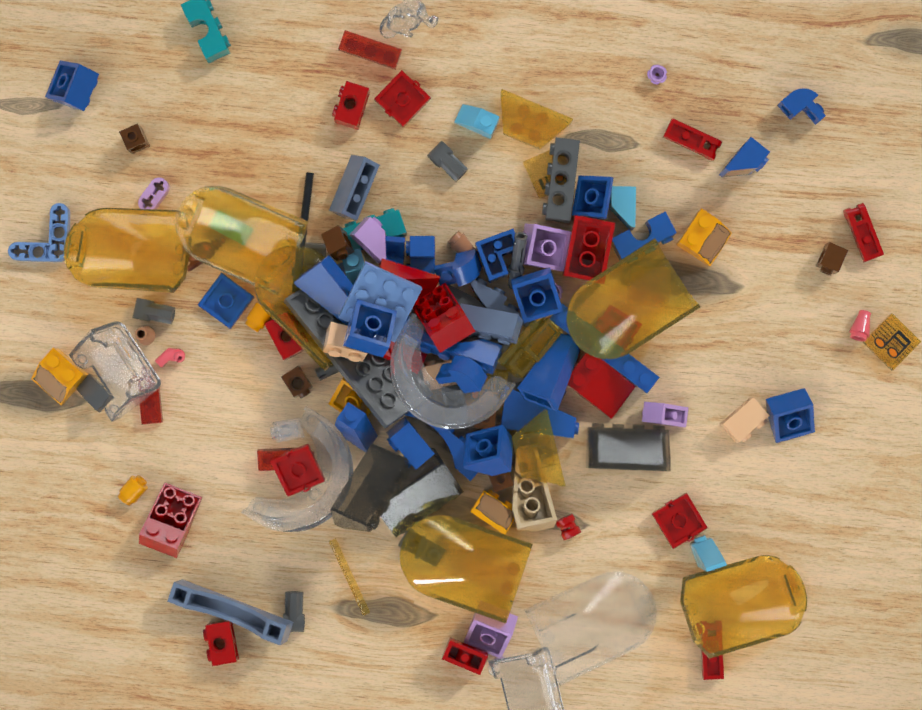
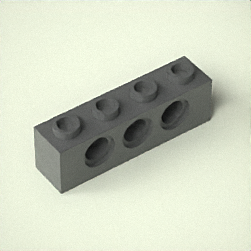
M556 137L555 143L550 144L549 155H553L552 163H548L547 175L551 176L550 183L545 185L544 195H548V201L543 203L542 215H546L545 221L570 223L580 140ZM565 156L568 159V163L561 165L558 163L557 158ZM563 176L566 179V183L558 185L555 182V178ZM554 196H561L564 203L556 205L552 199Z

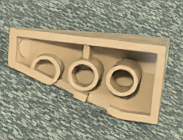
M536 444L516 448L512 512L517 530L532 532L554 528L557 522Z

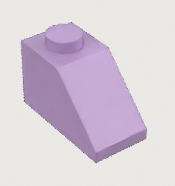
M365 217L349 236L377 263H380L382 258L386 259L385 230L381 228L382 223L375 217Z
M644 401L642 422L686 428L688 407Z

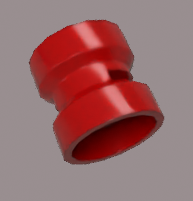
M573 513L560 518L556 522L557 528H560L563 540L570 539L582 532L580 527L575 524Z

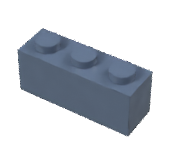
M351 155L329 211L343 218L357 221L380 165L366 157Z
M460 304L476 331L471 335L479 336V339L488 341L491 339L498 340L499 343L504 345H510V343L517 344L523 323L519 314Z

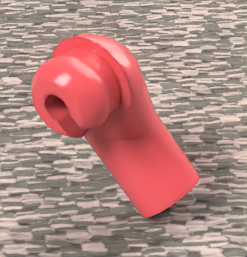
M168 348L155 362L160 367H163L168 361L180 363L185 360V353L181 349Z

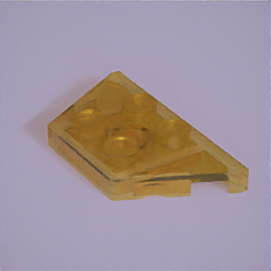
M501 89L503 134L540 150L573 121V118Z
M544 409L512 436L515 454L522 478L535 479L540 482L553 483L563 487L566 485L548 410Z

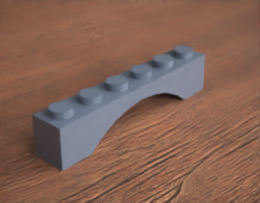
M184 579L173 583L167 601L185 609L225 619L277 645H282L288 641L294 623Z

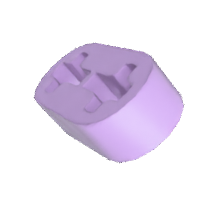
M163 178L153 179L138 200L139 208L146 213L154 212L170 190L169 183ZM163 182L165 189L163 191L159 190L155 195L154 193L157 191L156 184H162ZM154 196L151 200V203L153 204L152 207L150 208L147 206L146 208H144L145 204L143 202L145 200L149 201L151 197Z

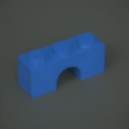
M666 211L647 220L645 223L649 230L647 239L637 240L633 237L630 229L612 238L611 245L620 262L624 260L626 263L638 258L636 254L642 251L646 254L656 249L654 245L660 242L664 245L674 240L672 236L677 232Z

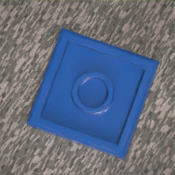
M221 273L198 306L229 329H232L254 299V296Z

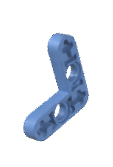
M56 203L51 207L49 243L14 242L8 248V255L16 261H65L69 255L70 209L62 203ZM60 208L65 211V214H61V221L65 222V224H55V221L59 222V216L55 213ZM58 227H62L65 231L64 236L61 238H56L54 235V231ZM54 241L64 242V245L60 244V250L63 251V254L59 255V258L57 255H54V251H58V244H54ZM19 246V249L28 250V254L20 253L19 257H17V254H14V250H17ZM36 247H42L44 251L43 255L39 258H36L33 254Z

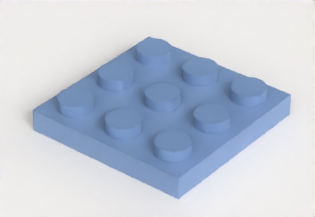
M365 261L338 317L349 322L357 299L395 310L397 315L391 341L395 343L422 287Z

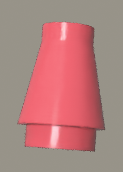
M859 310L858 316L849 331L851 333L850 338L864 342L870 336L871 313L869 311Z

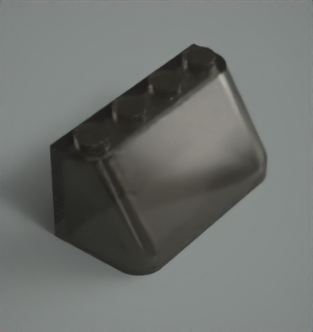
M592 423V427H587L586 468L671 471L669 430H665V426L653 425V429H645V425H633V429L624 428L625 424H612V428H604L603 423Z
M371 444L330 509L334 524L344 529L365 532L375 530L379 525L381 515L389 509L392 497L398 494L401 482L409 476L408 459L375 444Z
M431 448L435 454L419 468L415 469L413 466L408 467L404 464L372 485L367 492L375 510L395 537L406 533L415 524L422 522L427 516L440 510L442 506L456 499L464 492L435 448Z

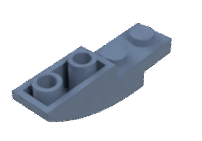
M478 277L470 282L475 295L486 308L519 314L522 319L521 313L518 312L519 308L512 304L504 305L507 297L504 296L506 292L497 287L491 289L486 286V281ZM536 319L527 323L523 322L522 326L535 332L539 323L536 322Z

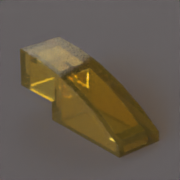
M549 318L545 319L519 343L502 365L514 377L523 378L534 362L538 363L562 331Z

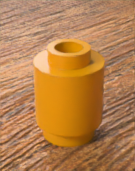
M263 301L260 304L256 302L247 315L245 324L259 332L273 315L270 312L272 307Z
M132 475L119 490L118 498L128 506H131L132 503L135 504L148 489L146 486L147 481L139 475L136 477Z

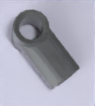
M441 141L427 156L437 167H441L457 182L467 172L468 168Z
M136 299L132 318L172 325L175 317V307L156 304L154 301L146 299Z
M285 592V613L283 618L294 622L291 632H304V592Z

